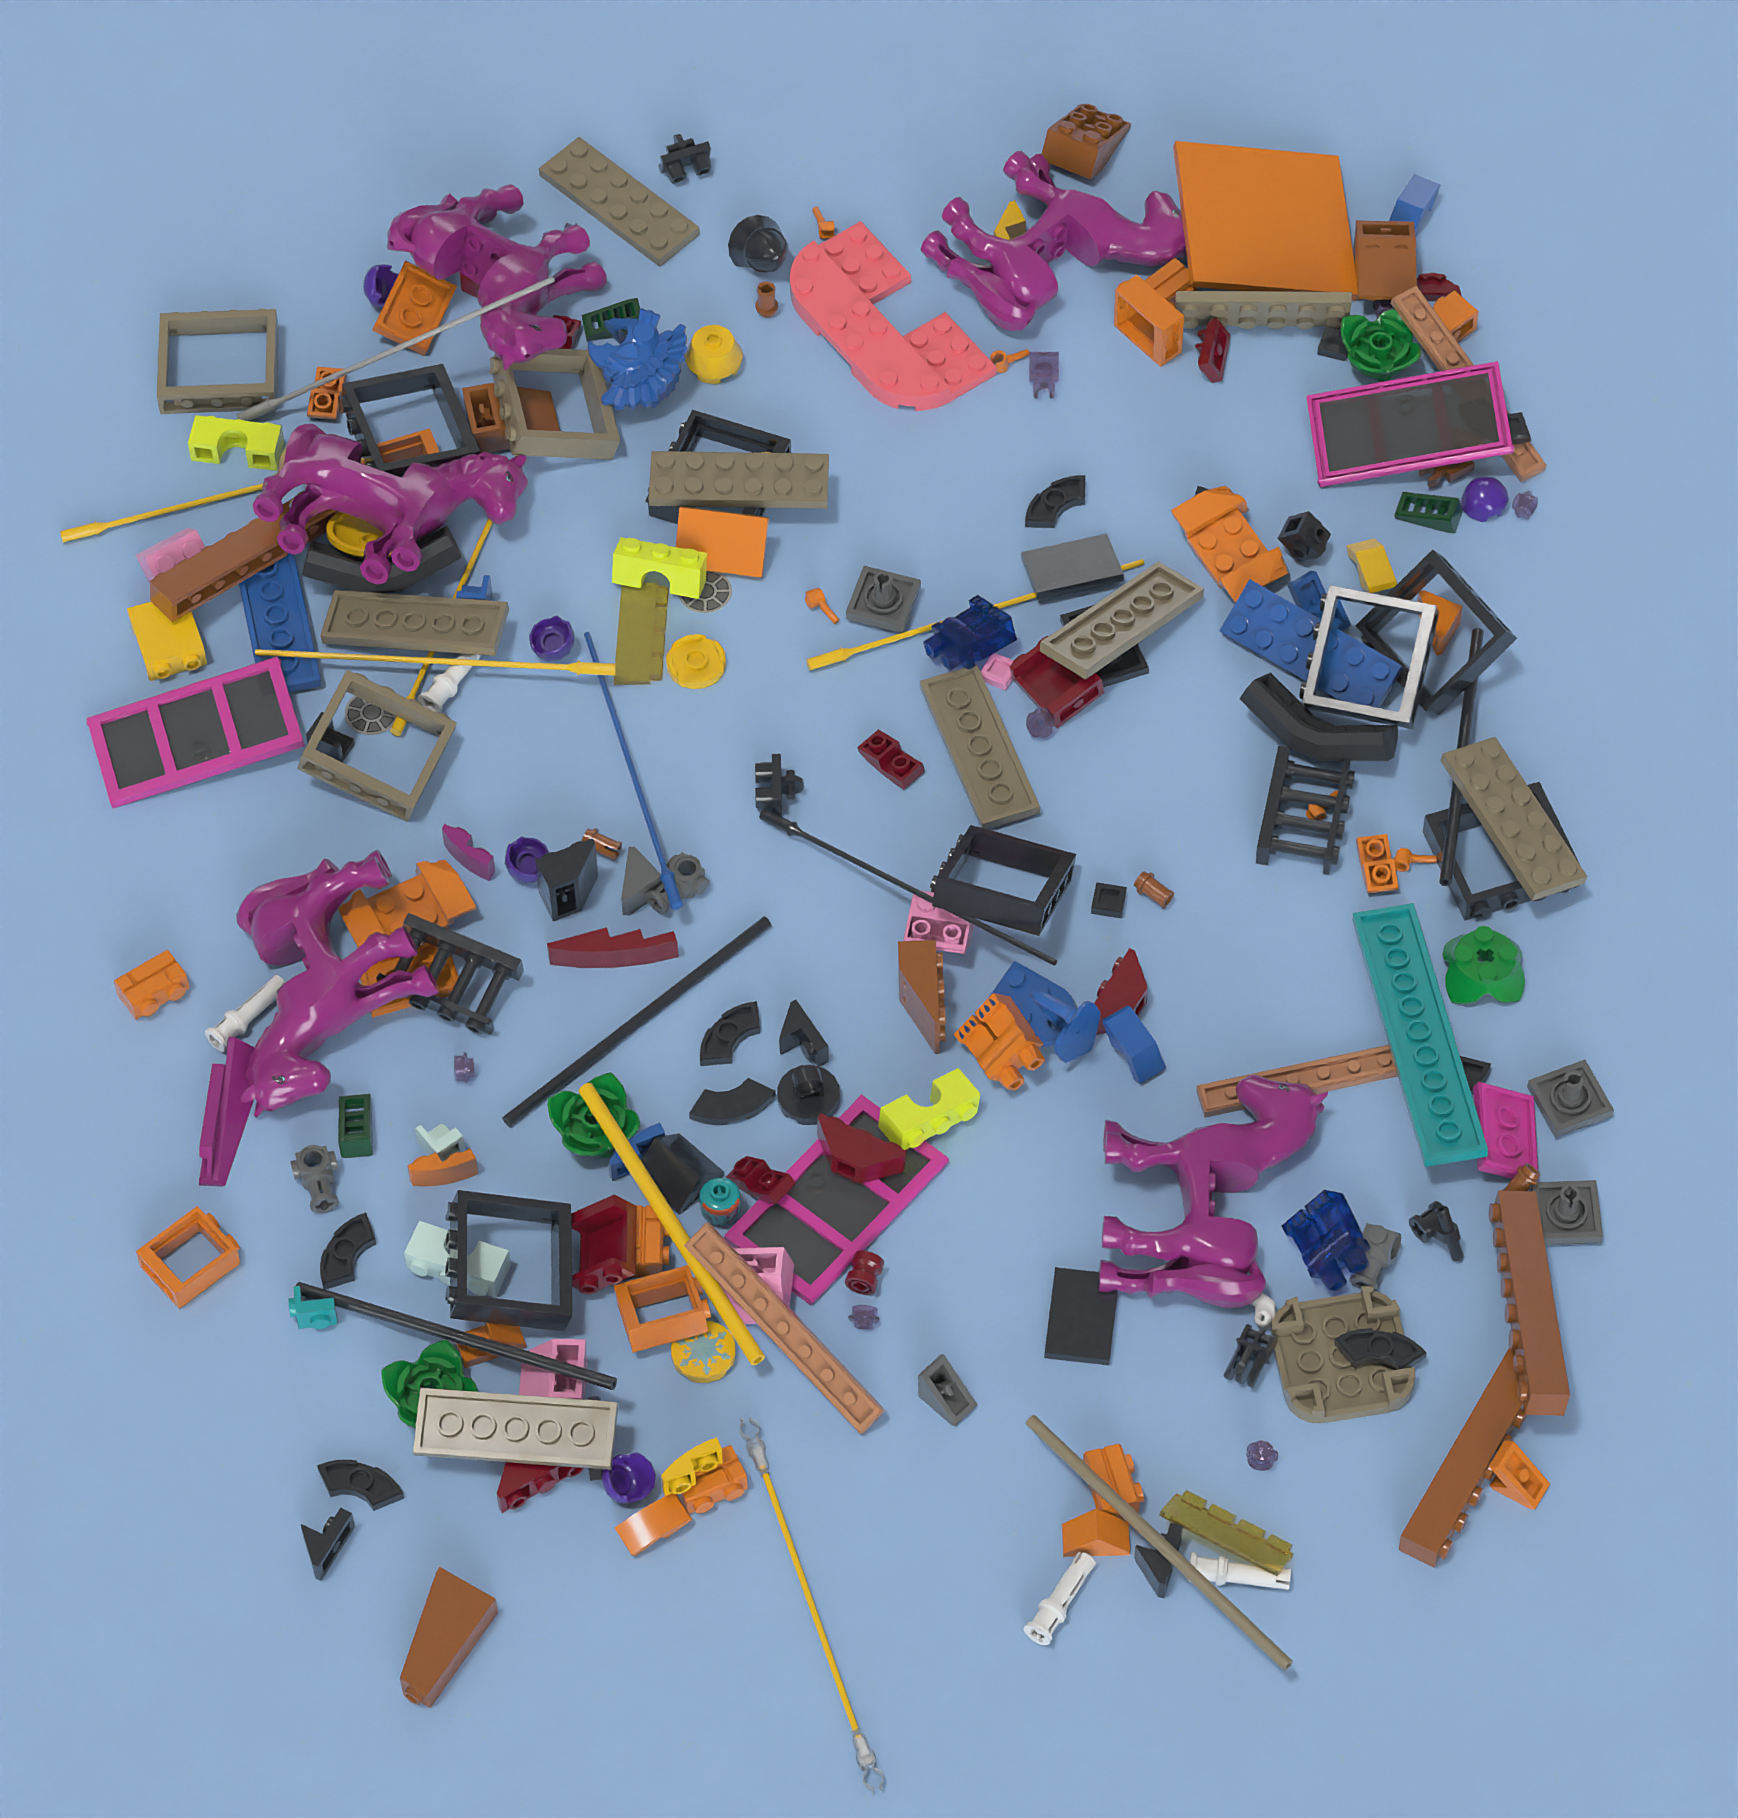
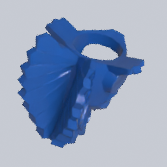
M640 308L638 319L613 318L604 323L605 327L620 345L613 346L607 342L604 345L597 346L592 341L588 343V353L591 360L603 370L604 379L608 383L613 382L611 388L601 396L602 405L613 404L614 408L619 411L624 410L626 406L634 410L641 403L646 409L650 405L655 408L664 398H667L670 392L675 390V384L679 382L680 366L685 360V353L688 350L686 346L687 336L685 335L686 326L680 323L673 331L666 330L659 334L657 325L661 317L660 314ZM621 329H625L627 331V336L624 335Z

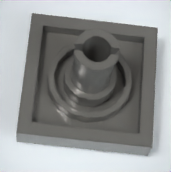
M863 566L846 610V619L903 633L920 591L921 580Z
M1585 1059L1528 1080L1527 1088L1531 1095L1534 1096V1100L1555 1138L1613 1116L1614 1109Z
M1596 1180L1539 1182L1537 1185L1531 1186V1191L1537 1194L1545 1245L1602 1243L1603 1234Z

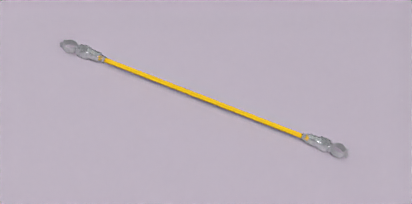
M750 1415L749 1423L758 1428L755 1438L750 1439L749 1436L741 1431V1428L744 1426V1420L740 1418V1435L743 1439L747 1440L746 1450L748 1456L753 1460L756 1470L764 1479L850 1722L853 1745L856 1751V1762L858 1767L865 1771L863 1774V1784L867 1789L872 1790L873 1795L874 1787L868 1785L864 1780L867 1770L873 1769V1772L878 1773L882 1777L879 1789L883 1792V1773L875 1768V1753L869 1747L866 1736L862 1734L861 1729L857 1725L769 1476L766 1446L762 1438L758 1437L759 1424L751 1419Z

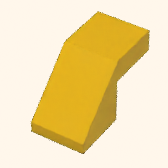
M1015 200L1009 202L994 230V236L1007 240L1026 232V220Z
M1375 538L1346 545L1348 557L1357 564L1360 586L1365 591L1374 593L1394 588L1397 585V580L1384 546Z

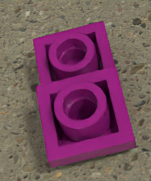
M444 824L442 835L444 846L448 852L470 872L490 881L495 873L493 855L483 848H474L472 835L463 828H454Z

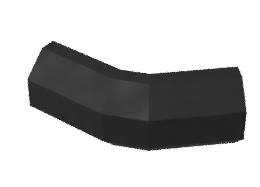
M446 525L416 542L423 554V558L415 571L407 572L399 569L393 563L392 557H389L388 561L392 570L385 583L374 584L367 581L361 573L360 566L365 559L347 555L333 546L310 541L302 576L358 592H396L408 588L461 559L462 554Z
M1271 672L1254 679L1239 698L1288 748L1316 760L1344 761L1346 758L1351 759V761H1389L1395 756L1398 725H1334L1319 719L1305 708Z

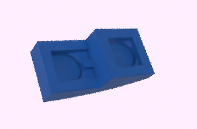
M659 1122L639 1132L628 1141L641 1160V1157H644L654 1138L665 1136V1131ZM617 1152L609 1160V1174L612 1181L630 1174Z

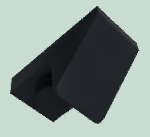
M795 999L790 1003L779 1037L780 1054H784L800 1045L804 1056L807 1059L812 1058L817 1066H821L829 1062L828 1045Z
M341 1507L335 1517L331 1516L327 1520L323 1528V1534L303 1524L300 1525L315 1578L320 1581L326 1575L355 1528L352 1513Z
M1170 1522L1167 1534L1161 1533L1160 1535L1179 1552L1183 1526ZM1136 1545L1134 1559L1157 1597L1164 1599L1174 1565L1157 1549L1154 1550Z

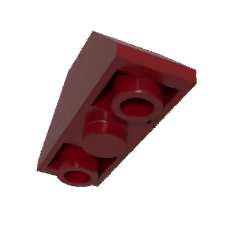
M1131 948L1128 949L1123 958H1117L1112 968V976L1108 981L1104 980L1097 991L1098 998L1094 1004L1100 1010L1101 1015L1096 1035L1106 1033L1102 1022L1103 1019L1127 1005L1139 1016L1147 1004L1148 986L1136 952Z
M822 1113L818 1116L817 1136L831 1172L862 1184L901 1173L906 1168L907 1151L898 1144L876 1138L867 1130L853 1128L837 1117H828Z
M506 1462L496 1493L498 1507L501 1513L509 1509H517L525 1504L530 1497L538 1493L543 1494L550 1491L557 1482L566 1477L577 1476L584 1468Z

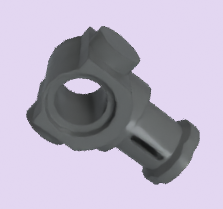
M681 852L679 855L671 857L667 862V867L675 874L674 879L681 899L693 898L696 894L700 895L709 886L710 880L705 877V869L701 867L700 861L693 855H686ZM661 883L654 891L649 890L645 896L655 911L665 914L670 904L664 885Z
M306 1146L300 1152L295 1153L296 1160L290 1161L294 1180L301 1178L304 1189L310 1192V1209L312 1212L326 1213L332 1211L339 1203L337 1196L333 1195L331 1187L334 1182L332 1171L338 1169L334 1151L328 1152L326 1146ZM313 1163L319 1164L316 1167H309Z
M1366 1224L1358 1246V1257L1361 1261L1356 1273L1351 1275L1349 1279L1351 1284L1360 1289L1361 1286H1374V1291L1377 1290L1378 1285L1376 1282L1382 1268H1388L1389 1265H1392L1402 1245L1400 1233L1385 1229L1381 1225Z

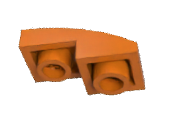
M317 366L315 382L343 369ZM347 375L311 390L307 412L308 417L337 420L340 411L338 396H341L342 383H346Z
M1388 835L1357 837V853L1367 894L1398 890L1394 859L1391 858Z
M471 1148L464 1152L453 1153L444 1161H441L435 1152L429 1156L418 1157L412 1164L407 1165L412 1186L445 1185L478 1174L476 1157Z
M671 1493L635 1513L617 1525L615 1530L631 1555L637 1556L662 1537L668 1538L693 1519L678 1495Z

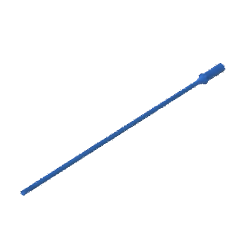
M585 632L584 636L593 663H600L589 632ZM597 675L661 866L660 881L663 882L671 909H679L683 906L674 879L675 874L666 865L604 675Z

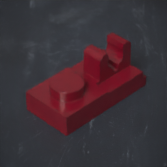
M1214 318L1207 323V329L1198 331L1197 336L1201 339L1202 343L1195 344V348L1200 353L1198 357L1199 369L1212 383L1222 381L1231 337L1218 318Z

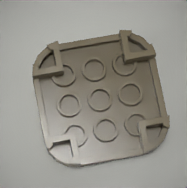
M1361 1286L1360 1293L1302 1302L1298 1301V1297L1286 1300L1285 1305L1276 1312L1272 1319L1271 1336L1272 1334L1278 1335V1341L1273 1353L1285 1402L1294 1415L1309 1423H1328L1389 1413L1400 1409L1409 1401L1414 1388L1415 1367L1393 1370L1391 1367L1380 1363H1365L1354 1368L1334 1345L1335 1338L1357 1329L1373 1328L1376 1331L1389 1333L1394 1331L1404 1335L1399 1316L1400 1308L1395 1299L1392 1301L1386 1295L1374 1291V1286Z

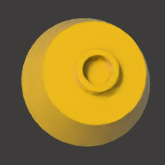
M707 325L697 330L685 353V362L688 368L697 375L698 380L709 384L721 383V379L730 376L732 373L736 375L743 359V352L737 340L727 328L720 325Z

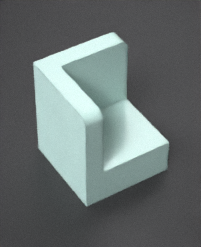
M440 1124L429 1132L422 1125L415 1128L417 1143L428 1156L436 1152L440 1160L444 1161L453 1153L465 1151L463 1135L456 1127L449 1131L444 1124Z

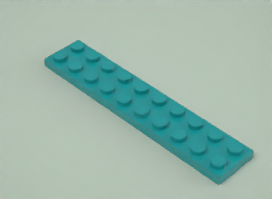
M1414 903L1353 913L1352 921L1424 1167L1487 1157L1488 1147Z

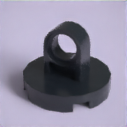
M816 1065L798 1066L789 1070L781 1078L777 1087L778 1106L785 1117L788 1118L789 1116L797 1120L798 1124L817 1125L820 1113L831 1117V1113L839 1106V1084L835 1076L825 1068Z

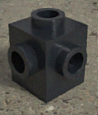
M1310 511L1289 516L1277 539L1289 550L1293 557L1301 562L1320 557L1326 550V544L1331 533Z

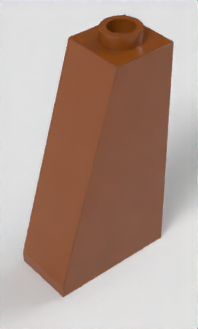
M439 1567L400 1675L403 1695L410 1702L416 1705L422 1703L429 1708L432 1707L498 1614L496 1598Z

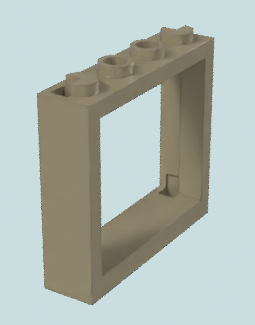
M276 309L160 313L157 401L160 414L244 411L267 401V398L262 397L269 396L270 399H276L279 324ZM267 332L265 383L168 387L170 336Z
M550 350L527 362L512 363L507 370L503 369V361L494 354L490 358L489 374L493 375L494 395L499 398L500 419L504 420L505 440H509L512 455L612 460L620 443V437L612 406L602 405L601 396L607 392L602 369L591 360L588 350ZM513 370L578 373L594 433L527 430Z
M346 670L302 753L297 769L408 822L452 737L457 722L451 720L443 713H436L424 707L416 700L407 699L397 694L387 686H380L368 680L367 677L360 673ZM346 692L439 736L410 795L316 750Z

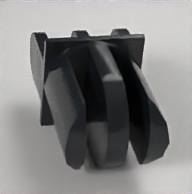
M1247 1324L1240 1338L1236 1339L1237 1348L1223 1377L1232 1380L1235 1375L1237 1383L1243 1385L1247 1381V1386L1253 1389L1265 1363L1270 1364L1269 1359L1277 1344L1278 1335H1267L1265 1330L1259 1329V1331L1252 1329V1325ZM1248 1338L1254 1340L1253 1343L1248 1342ZM1261 1343L1266 1344V1348L1261 1347Z

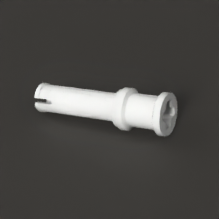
M460 653L456 659L478 660L482 655ZM450 665L443 674L436 675L433 678V684L426 692L418 696V701L424 707L436 713H441L443 704L449 697L456 695L457 685L473 666Z
M274 975L235 1011H227L223 1015L224 1019L215 1027H209L205 1030L204 1033L209 1043L218 1051L224 1052L228 1048L229 1037L245 1034L248 1024L276 1000L278 991L286 982L280 976Z
M1078 1552L1049 1598L1039 1603L1038 1613L1032 1622H1028L1024 1626V1632L1031 1640L1041 1645L1050 1644L1052 1641L1051 1634L1059 1623L1065 1621L1068 1605L1096 1565L1095 1560L1090 1555Z
M1191 1552L1190 1563L1210 1582H1215L1216 1586L1225 1585V1582L1289 1590L1291 1569L1289 1568L1282 1569L1228 1562V1558H1225V1556H1219L1216 1559L1197 1556L1196 1552Z

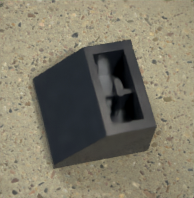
M593 838L575 842L570 847L557 852H548L541 858L535 859L539 894L552 921L582 911L598 878L596 847Z

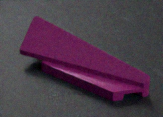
M229 1037L226 1064L212 1063L199 1145V1157L202 1158L199 1186L223 1187L226 1185L254 1100L242 1102L240 1098L243 1091L248 1087L246 1070L249 1066L250 1055L255 1047L236 1037Z

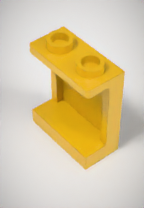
M152 602L127 608L133 635L136 637L150 681L165 679L170 675L187 670H196L207 664L204 646L192 611L172 622Z

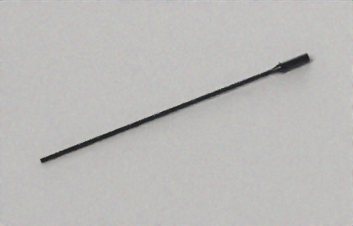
M768 809L761 811L759 815L760 820L786 832L788 836H800L932 903V896L802 831L798 827L797 822H791ZM948 911L1054 966L1057 964L1056 959L973 917Z

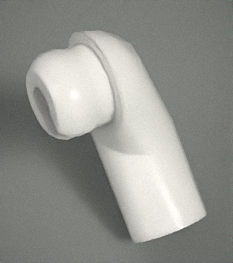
M1262 1293L1252 1303L1255 1307L1254 1320L1260 1328L1268 1329L1271 1327L1272 1319L1276 1314V1304L1271 1298Z

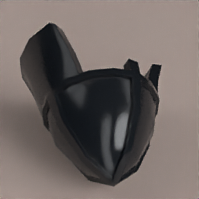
M753 215L739 222L731 232L728 243L729 256L735 266L753 268L755 271L764 273L774 272L779 269L786 259L788 243L775 221L768 216Z

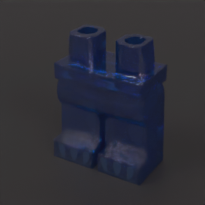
M976 595L968 600L970 605L968 609L955 617L946 618L942 623L937 622L931 626L934 635L923 641L925 652L932 659L940 656L941 663L950 671L959 665L970 670L976 666L975 661H982L1017 640L1011 616L998 607L993 606L992 603L981 596Z
M1323 1190L1304 1206L1306 1210L1300 1209L1281 1227L1286 1236L1292 1237L1302 1254V1260L1308 1267L1307 1271L1310 1277L1321 1279L1328 1290L1339 1291L1347 1284L1342 1270L1347 1267L1350 1273L1357 1274L1369 1266L1365 1251L1370 1248L1367 1239H1363L1362 1231L1344 1194Z

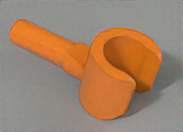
M814 207L812 211L818 223L819 238L834 237V221H825L819 208Z
M1028 349L1006 355L1004 351L997 350L991 353L990 360L997 367V372L1004 373L1008 370L1010 363L1029 356L1030 352Z
M820 588L805 592V602L809 609L819 606L833 624L840 620L829 608L824 593Z
M1334 791L1329 796L1337 797L1338 791ZM1309 804V810L1306 811V816L1309 819L1316 820L1318 818L1323 820L1326 818L1325 807Z
M1400 848L1394 857L1395 869L1400 872L1409 870L1410 863L1437 862L1436 855L1412 854L1407 848Z

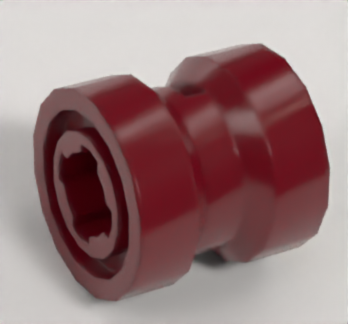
M856 1251L851 1261L853 1268L847 1273L845 1285L851 1291L858 1294H874L878 1285L877 1276L882 1273L884 1260L873 1252Z

